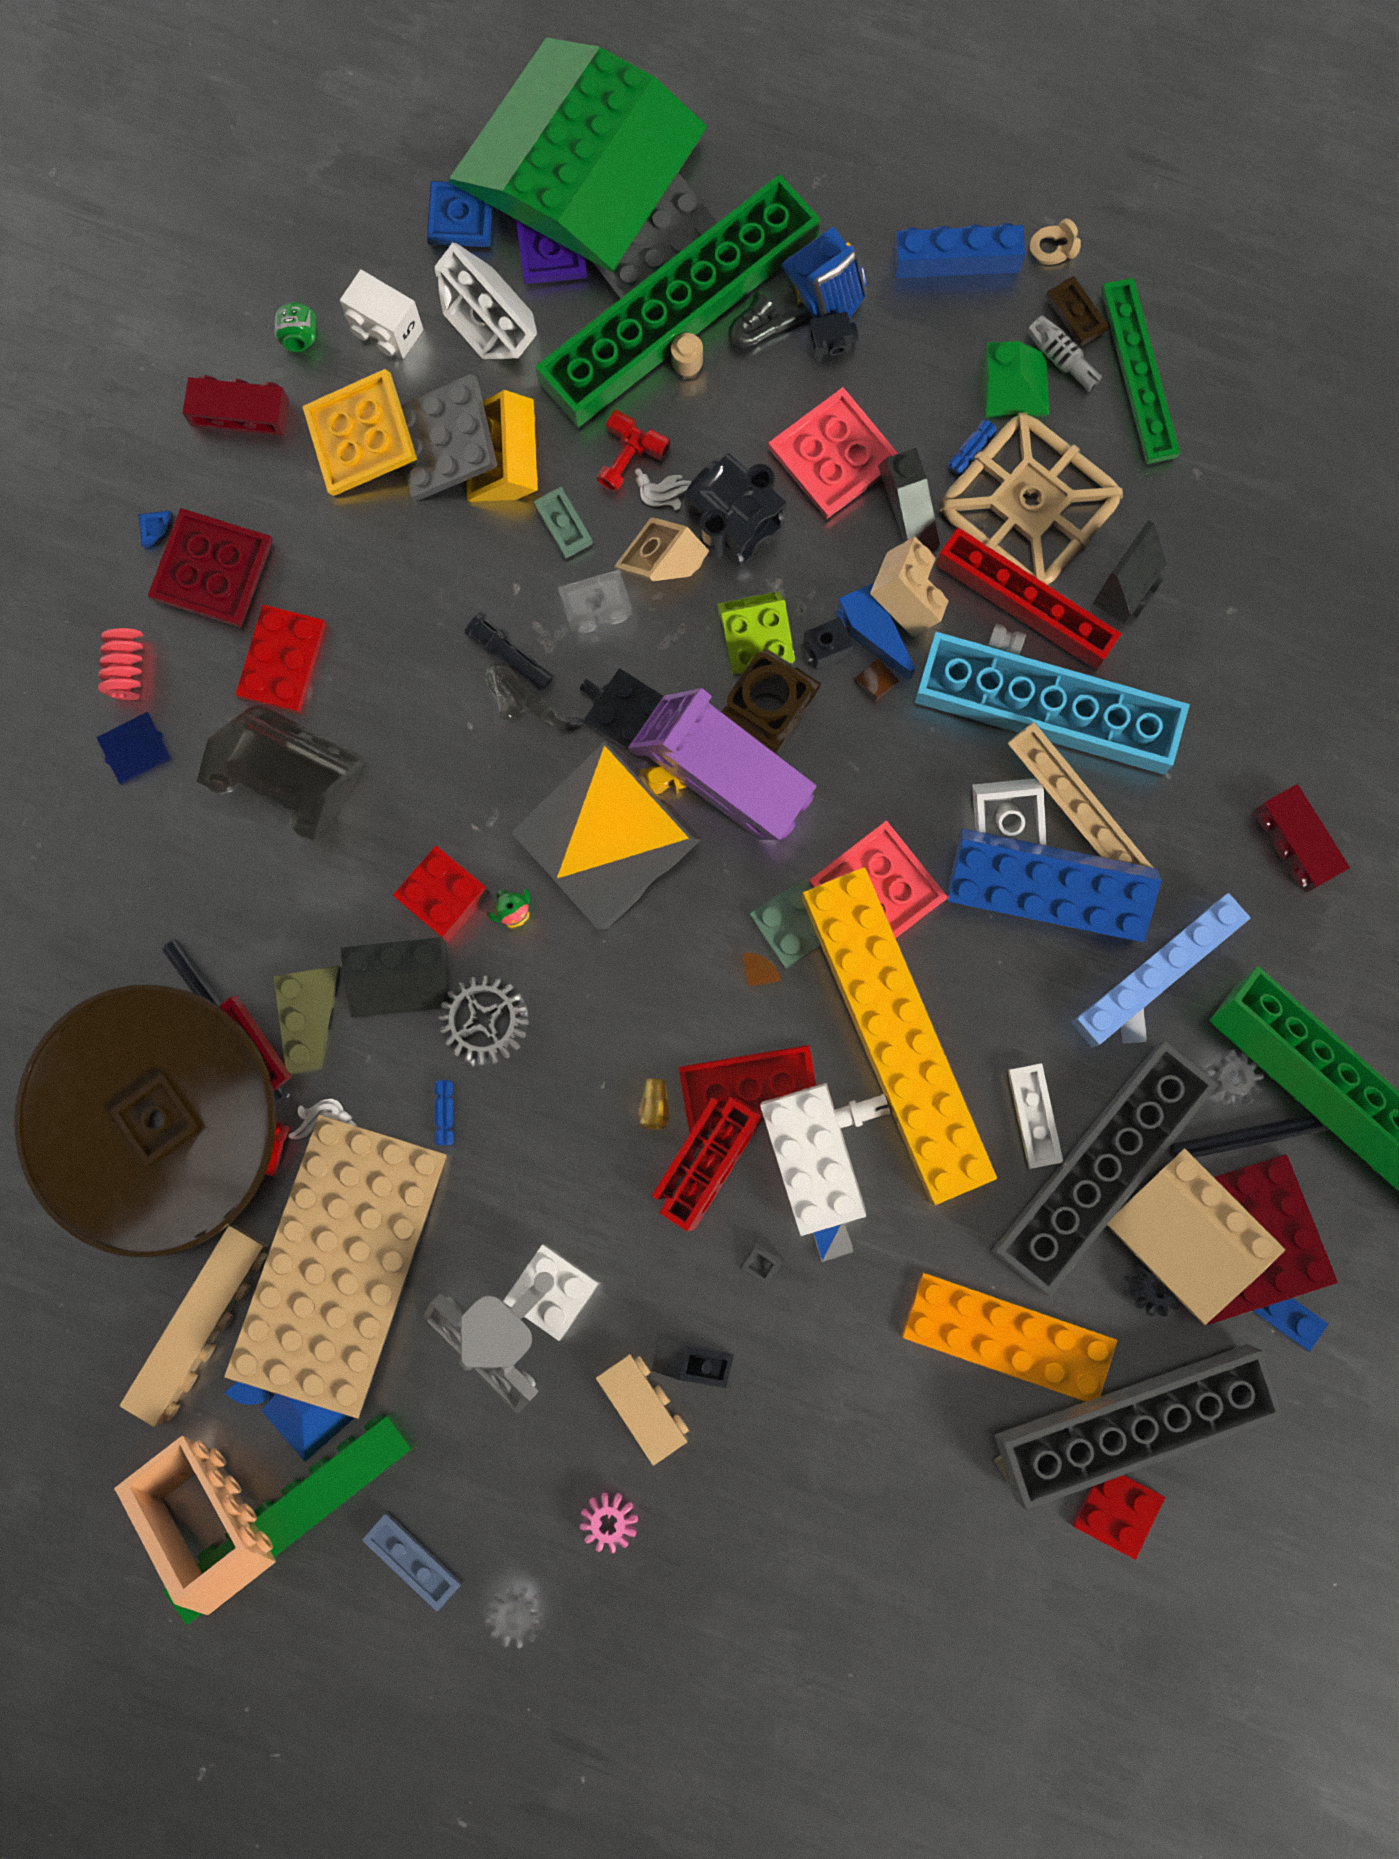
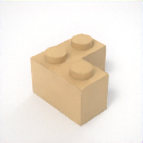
M915 536L886 553L870 592L912 637L941 622L949 601L943 592L928 580L936 558Z

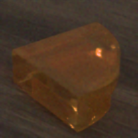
M743 953L748 987L781 982L779 972L771 961L758 954Z

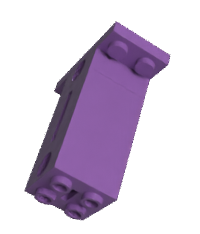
M703 688L663 696L628 749L637 756L647 755L757 839L781 840V838H786L795 827L794 819L798 813L804 811L814 798L812 792L817 785L708 703L712 695Z

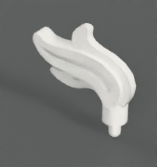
M641 469L635 470L638 477L636 482L640 488L641 500L646 505L652 507L672 506L675 512L680 510L681 502L678 497L685 494L691 481H681L683 476L672 475L665 478L661 483L654 484L651 483L647 474L642 473Z
M325 1099L309 1109L299 1106L298 1115L305 1120L288 1137L297 1141L310 1137L318 1115L353 1126L357 1125L352 1121V1116L344 1111L339 1101Z

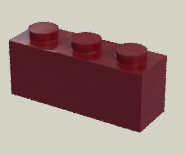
M201 375L199 378L188 377L182 413L190 426L284 436L289 399L283 387L276 383L263 382L262 385L250 384L242 379L222 381L212 376Z
M1298 783L1255 809L1258 813L1257 820L1260 826L1266 832L1269 831L1275 841L1274 847L1276 852L1282 859L1288 861L1293 870L1292 877L1299 887H1304L1307 893L1350 869L1347 861Z

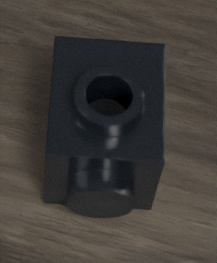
M840 617L805 631L803 644L800 645L806 661H812L816 670L851 655L853 643Z

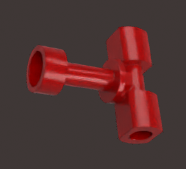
M615 409L606 423V428L608 432L620 438L619 443L623 448L610 468L607 466L602 467L596 480L606 489L618 492L624 482L621 473L632 456H641L644 451L662 461L670 449V439L653 429H650L648 432L636 427L635 419Z

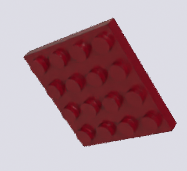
M1287 1154L1214 1177L1285 1251L1206 1324L1207 1326L1338 1284Z

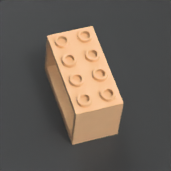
M182 1435L114 1489L173 1603L209 1615L273 1565L276 1560L270 1551L273 1548L270 1539L264 1532H259L254 1523L257 1520L255 1512L247 1503H243L239 1496L241 1492L240 1485L225 1471L223 1466L226 1465V1461L222 1454L216 1448L210 1449L206 1447L200 1440L195 1442ZM194 1474L198 1477L236 1547L203 1574L162 1500Z

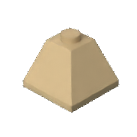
M651 517L614 567L620 572L650 581L690 577L701 567L703 559L709 553V550L687 526Z

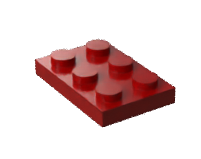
M262 604L235 695L237 698L300 714L327 624L325 620Z

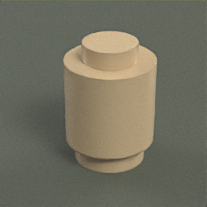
M680 334L675 337L671 344V362L677 373L683 376H691L696 374L702 367L703 345L701 340L694 334Z

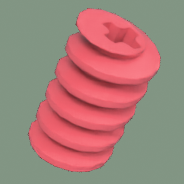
M118 628L104 631L101 634V640L105 644L101 645L100 648L101 654L104 655L99 661V665L104 668L99 671V678L102 680L98 685L100 693L120 700H137L140 698L139 694L131 692V688L141 686V682L132 679V676L142 673L141 669L132 666V663L142 662L141 656L133 654V651L143 649L141 643L134 641V638L144 636L141 631Z

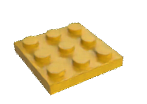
M386 369L302 406L327 491L333 496L417 460L392 375Z

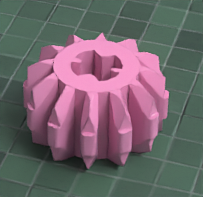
M603 1492L602 1505L596 1498L592 1497L589 1503L593 1510L582 1509L581 1515L591 1521L580 1523V1530H592L585 1537L584 1541L588 1544L597 1538L599 1541L596 1545V1551L601 1552L605 1542L608 1543L609 1552L615 1553V1541H618L623 1548H626L629 1542L625 1535L633 1537L636 1535L637 1530L627 1524L637 1522L638 1515H626L632 1509L633 1503L629 1501L621 1507L619 1504L622 1494L620 1493L616 1494L614 1503L609 1501L608 1492ZM608 1514V1518L613 1515L616 1518L614 1530H610V1526H608L607 1530L601 1526L604 1515Z

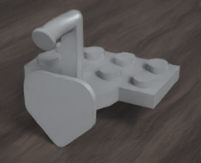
M548 1272L537 1274L534 1278V1284L510 1309L500 1299L493 1296H485L477 1300L462 1315V1309L451 1297L445 1298L439 1293L430 1302L422 1317L461 1357L459 1361L460 1367L465 1371L473 1369L517 1414L539 1392L534 1387L536 1385L534 1379L526 1371H518L514 1365L529 1350L532 1344L531 1331L521 1319L554 1287V1278Z

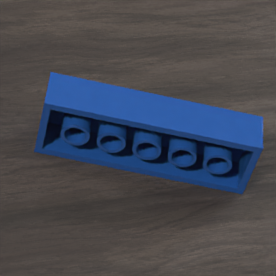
M962 828L947 886L948 902L1145 942L1162 879L1157 868Z

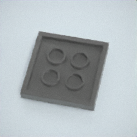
M469 374L401 405L417 460L404 465L412 499L419 501L498 467L478 378L474 375Z

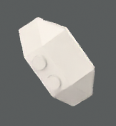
M452 242L434 267L436 277H438L443 315L482 359L519 358L537 335L533 312L493 267L457 243Z

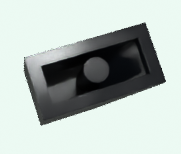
M659 1337L651 1371L681 1381L726 1388L734 1354Z

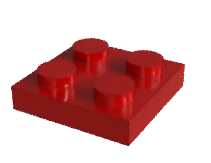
M1122 1475L1089 1487L1072 1526L1136 1560L1166 1497Z

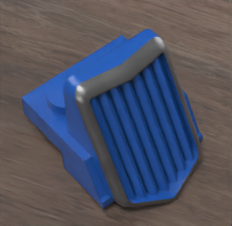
M834 226L781 265V268L798 290V297L814 319L846 311L850 319L866 296L868 284L864 269L859 261L858 253L852 245L847 246Z

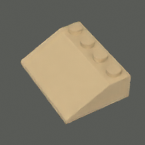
M1185 1148L1126 1203L1107 1224L1112 1232L1203 1325H1206L1285 1251Z

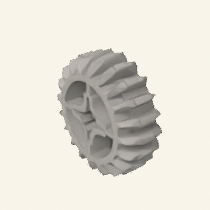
M483 975L482 985H478V981L474 976L470 977L471 987L468 989L463 982H459L457 985L462 991L459 995L451 990L447 993L454 1000L452 1005L447 1002H442L441 1004L442 1008L449 1011V1015H439L438 1020L449 1023V1025L440 1028V1034H452L444 1043L447 1047L458 1043L453 1052L457 1057L467 1050L465 1061L471 1063L475 1054H477L479 1065L485 1064L486 1055H489L491 1062L496 1064L498 1063L497 1052L500 1051L507 1059L510 1057V1053L506 1049L509 1044L516 1050L520 1048V1045L513 1040L515 1035L520 1038L526 1037V1033L519 1030L518 1025L526 1026L529 1024L528 1019L519 1018V1015L527 1012L528 1009L526 1005L516 1006L523 997L520 993L509 997L514 987L508 984L501 990L503 980L499 977L494 980L492 986H490L488 975ZM492 994L504 1001L498 1005L495 1003L490 1007H483L474 996ZM467 1003L471 1016L463 1024V1028L459 1030L458 1015L462 1006ZM475 1007L486 1016H492V1019H488L491 1022L489 1027L493 1032L492 1034L481 1024L476 1025V1021L480 1020L477 1018L479 1014ZM509 1010L510 1025L506 1034L501 1038L497 1030V1022ZM477 1033H484L493 1044L478 1047L468 1044L464 1039L470 1035L474 1036Z

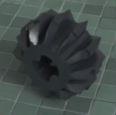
M1138 1264L1136 1270L1141 1277H1129L1130 1282L1137 1283V1288L1128 1291L1130 1296L1140 1295L1134 1304L1136 1308H1142L1146 1305L1147 1315L1153 1316L1156 1310H1158L1162 1317L1168 1316V1306L1172 1310L1178 1311L1180 1306L1175 1300L1176 1296L1149 1269L1142 1264ZM1159 1282V1285L1164 1287L1163 1293H1156V1290L1151 1288L1152 1283Z

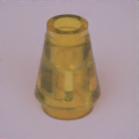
M646 1080L637 1118L640 1120V1127L653 1130L665 1129L667 1127L670 1114L665 1080Z

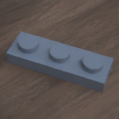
M388 1512L382 1516L362 1539L376 1555L436 1612L462 1584L456 1576Z

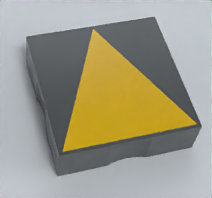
M604 741L511 831L513 836L598 930L608 929L641 898L644 891L656 878L669 871L702 840L679 813L653 791L645 776L616 744Z

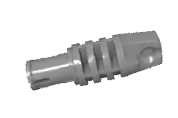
M1042 315L1029 326L1027 331L1029 336L1041 352L1062 373H1070L1087 392L1093 388L1092 386L1095 387L1103 376L1083 358V350L1078 348L1077 344L1072 342L1071 338L1068 335L1066 336L1062 329Z

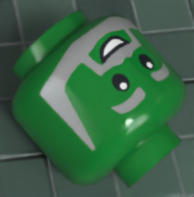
M297 301L281 306L275 315L276 340L285 349L292 352H302L314 344L317 335L315 312Z

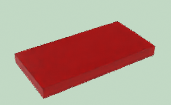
M809 1045L678 1067L689 1133H691L711 1098H720L725 1101L722 1106L724 1108L730 1097H736L762 1113L760 1106L762 1102L816 1086ZM721 1114L719 1119H715L711 1125L712 1129H715L723 1114Z

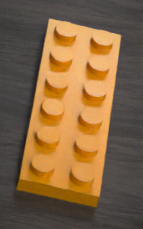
M925 1273L921 1275L902 1334L904 1339L1085 1402L1101 1396L1118 1341L1114 1338Z

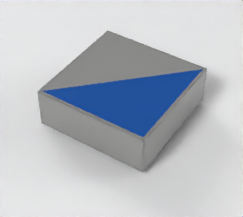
M845 1223L812 1233L821 1262L854 1252Z

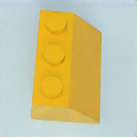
M502 390L483 400L498 467L467 480V501L518 500L537 491L534 399Z

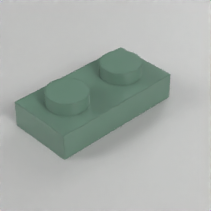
M562 487L533 501L536 510L565 559L593 544L591 536Z

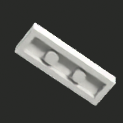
M1036 1064L1008 1070L1028 1169L1063 1163L1043 1065Z

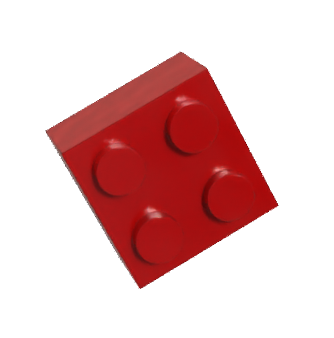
M435 845L392 896L448 943L489 896L490 892L486 886Z

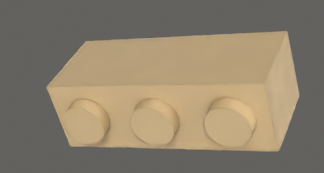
M630 1353L599 1374L596 1379L654 1466L686 1444L688 1438L685 1433L690 1430L679 1413L673 1416L667 1408L666 1404L670 1402V1399L660 1385L654 1387L648 1379L647 1375L651 1371L641 1356L635 1358Z

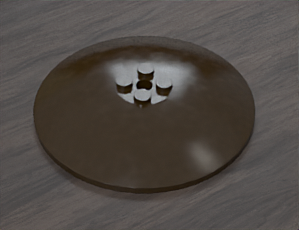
M147 984L114 988L92 996L70 1009L53 1024L35 1047L26 1064L16 1097L14 1126L17 1153L25 1178L38 1202L59 1226L75 1238L99 1250L121 1256L156 1257L180 1252L207 1241L233 1222L253 1198L265 1176L271 1160L276 1132V1104L269 1072L253 1040L242 1026L227 1012L209 1000L189 991L170 986ZM154 1110L160 1111L163 1116V1123L158 1129L154 1128L150 1123V1115Z

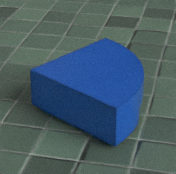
M170 510L138 514L141 545L144 548L158 544L167 536L173 523V513Z
M236 1382L224 1392L232 1400L245 1405L260 1404L274 1397L272 1392L240 1382Z

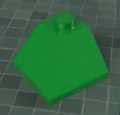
M1020 341L987 342L982 357L985 417H1016L1020 412H1027V415L1032 417L1049 416L1046 355Z

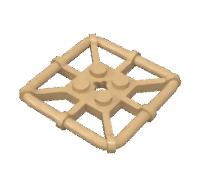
M1020 412L1004 425L982 452L978 451L975 454L973 462L945 493L942 501L939 503V511L944 514L945 518L953 526L959 527L1048 585L1058 577L1081 549L1085 550L1089 546L1090 538L1117 508L1120 499L1123 498V491L1110 476L1079 453L1080 448L1075 444L1069 445L1041 421L1027 415V412ZM1018 430L1022 461L1009 474L995 463L992 458ZM1029 430L1062 455V458L1050 471L1032 458ZM1071 462L1102 488L1072 490L1058 479L1057 476ZM982 470L987 471L1002 483L992 496L957 499ZM1034 493L1038 496L1036 500L1038 505L1029 506L1025 503L1026 499L1023 495L1031 496ZM1106 501L1081 530L1061 515L1072 502ZM991 509L1006 522L990 539L957 511ZM1053 524L1068 536L1071 542L1044 572L1041 537ZM1013 527L1031 541L1034 573L998 545Z

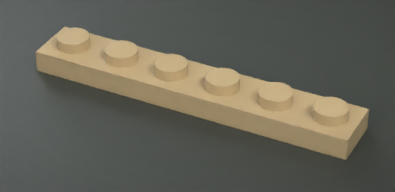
M1034 721L1008 741L1010 747L1101 857L1154 868Z

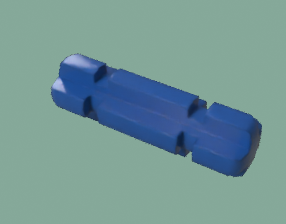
M987 419L983 420L977 427L976 432L970 435L958 450L959 452L949 461L948 469L955 475L960 476L968 468L967 466L973 462L975 454L978 451L981 452L986 446L987 441H990L997 430L996 426Z
M437 1080L434 1083V1094L437 1095V1099H434V1126L437 1127V1131H434V1142L439 1146H447L453 1144V1131H451V1126H453V1099H450V1095H453V1083L450 1080Z

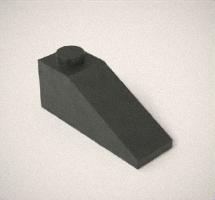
M917 448L887 457L878 465L904 542L915 536L929 550L940 547L928 481Z

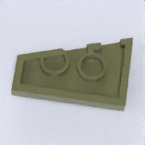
M339 965L273 976L285 1067L290 1074L322 1070L329 1034L330 1016L336 997L334 995L337 979H339L341 970Z

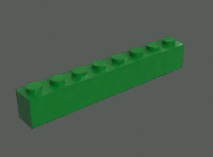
M380 1413L363 1426L367 1432L358 1439H355L353 1435L348 1437L336 1447L339 1454L330 1461L325 1456L308 1469L312 1475L300 1482L296 1478L280 1490L284 1497L275 1504L269 1499L254 1511L257 1516V1520L254 1523L259 1532H264L273 1545V1548L270 1550L273 1557L282 1552L416 1446L393 1413L385 1418ZM228 1532L224 1534L228 1540L217 1548L213 1543L196 1556L200 1561L197 1566L202 1574L236 1548ZM167 1589L163 1590V1593L186 1625L202 1614L175 1605Z

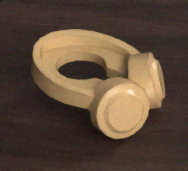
M1066 218L1057 226H1048L1037 231L1031 238L1029 245L1031 257L1036 262L1044 265L1058 264L1067 258L1073 260L1081 247V240L1076 237L1078 229L1075 223ZM1044 238H1052L1055 241L1062 239L1067 242L1065 245L1058 246L1053 253L1043 252L1039 245L1040 241Z

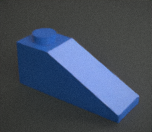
M874 583L840 597L835 616L836 618H841L849 635L906 680L912 678L916 668L891 616L870 594Z

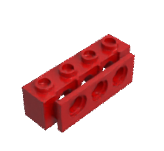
M730 1097L724 1108L722 1106L725 1101L720 1098H711L652 1194V1197L657 1200L667 1199L659 1214L687 1232L696 1229L764 1118L761 1112L739 1098ZM721 1114H723L722 1118L715 1127L711 1136L708 1138L710 1132L712 1131L711 1125L713 1124L715 1119H719ZM705 1143L703 1149L699 1153L695 1162L692 1166H690L695 1158L693 1154L695 1153L698 1147L701 1148L702 1145ZM687 1172V1175L685 1176L679 1188L673 1195V1192L677 1188V1185H675L677 1180L680 1178V1176L683 1177Z

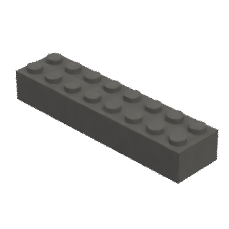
M1165 1041L1155 1045L991 1252L1040 1293L1051 1296L1219 1084Z
M1246 1344L1000 1432L994 1436L1015 1500L1025 1510H1029L1284 1417L1263 1351Z

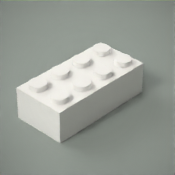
M827 1083L762 1102L760 1105L800 1236L866 1217L865 1205Z

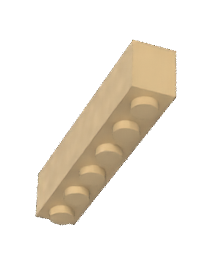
M229 1225L119 1405L121 1408L153 1427L162 1425L164 1422L169 1423L180 1406L176 1403L183 1391L187 1393L197 1379L198 1375L194 1372L201 1361L205 1363L213 1353L216 1345L212 1342L218 1332L223 1333L230 1325L234 1317L230 1312L236 1302L241 1303L246 1298L252 1287L249 1284L250 1279L255 1271L260 1273L264 1268L268 1257L266 1253L270 1245L237 1225Z

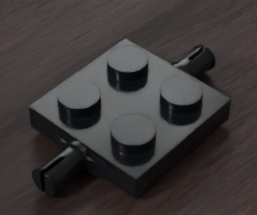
M621 668L617 670L611 681L603 686V688H600L586 678L579 690L594 698V704L583 720L584 724L638 758L639 756L631 752L628 747L655 710L663 695Z

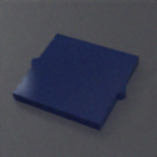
M148 712L96 737L106 756L105 763L111 766L121 785L172 759L162 740L164 735L157 730Z

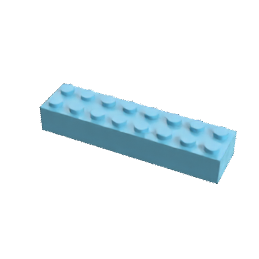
M935 632L914 703L1017 733H1020L1034 721L1052 743L1163 775L1174 764L1190 705L940 632Z

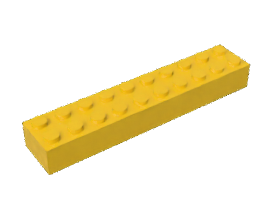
M860 868L803 892L800 896L883 1094L886 1096L888 1106L929 1203L937 1205L996 1180L997 1176L866 868Z

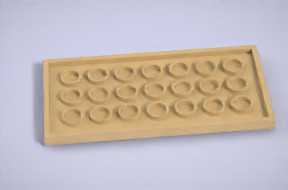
M318 1115L224 1377L359 1419L447 1155Z

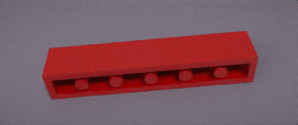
M957 527L938 556L937 567L1095 670L1100 667L1122 634L959 527Z

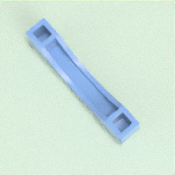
M1227 893L1195 918L1141 966L1071 1022L1072 1026L1091 1048L1100 1045L1246 923L1250 916L1230 893Z

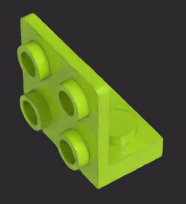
M780 591L717 603L733 674L743 673L754 656L763 652L766 648L789 663L795 661L786 603Z

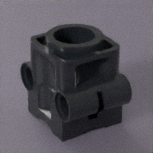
M727 453L721 460L716 459L709 463L691 482L684 496L685 514L700 528V541L709 550L706 556L719 558L725 554L741 568L752 557L754 549L761 541L774 536L784 526L785 518L783 511L786 509L787 502L774 491L775 475L771 467L766 464H755L748 470L731 453Z

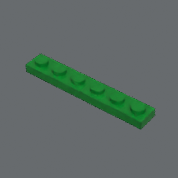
M1134 277L1104 283L1101 287V293L1146 464L1178 458L1180 450Z

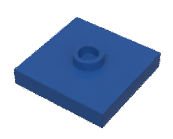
M431 181L427 228L428 245L450 246L453 242L460 246L490 247L493 206L450 182Z

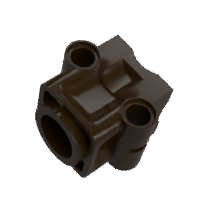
M766 648L763 652L756 654L728 694L727 704L721 713L778 755L796 726L811 707L812 700L818 692L821 683L797 667L793 668L791 663ZM762 693H772L781 698L784 705L774 711H765L758 708L752 700Z

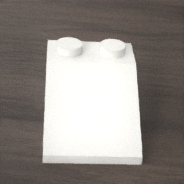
M1037 778L972 785L976 831L1046 845L1044 788Z

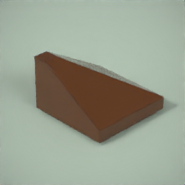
M879 658L854 678V681L875 703L900 682Z

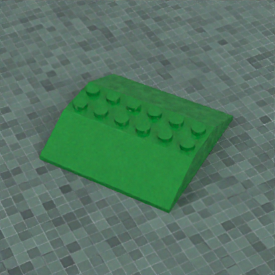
M546 37L449 178V182L613 273L707 130V125L655 76L599 46Z

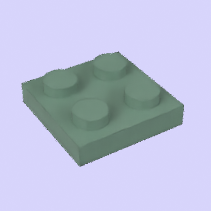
M805 878L749 913L750 918L784 969H787L821 947L800 897L803 892L811 889Z

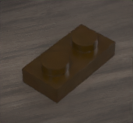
M1074 275L1047 291V300L1080 347L1107 331L1109 325Z

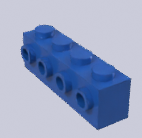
M1002 223L997 226L982 227L981 225L973 224L965 228L939 226L934 229L919 230L918 228L910 227L897 231L893 248L895 278L1020 273L1025 258L1023 225Z

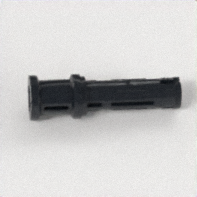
M483 611L479 612L467 625L464 634L468 637L473 636L486 647L485 651L488 654L498 655L538 688L539 691H544L552 682L554 675L516 646L509 639L508 632L505 629H498L486 619L487 615Z

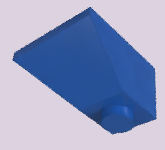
M275 1394L261 1410L304 1462L311 1458L354 1419L353 1417L279 1394Z

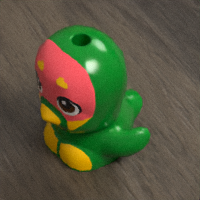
M505 889L499 890L496 894L495 913L488 912V918L496 923H503L509 928L523 925L530 914L528 909L530 903L529 890L523 889V895L508 892Z

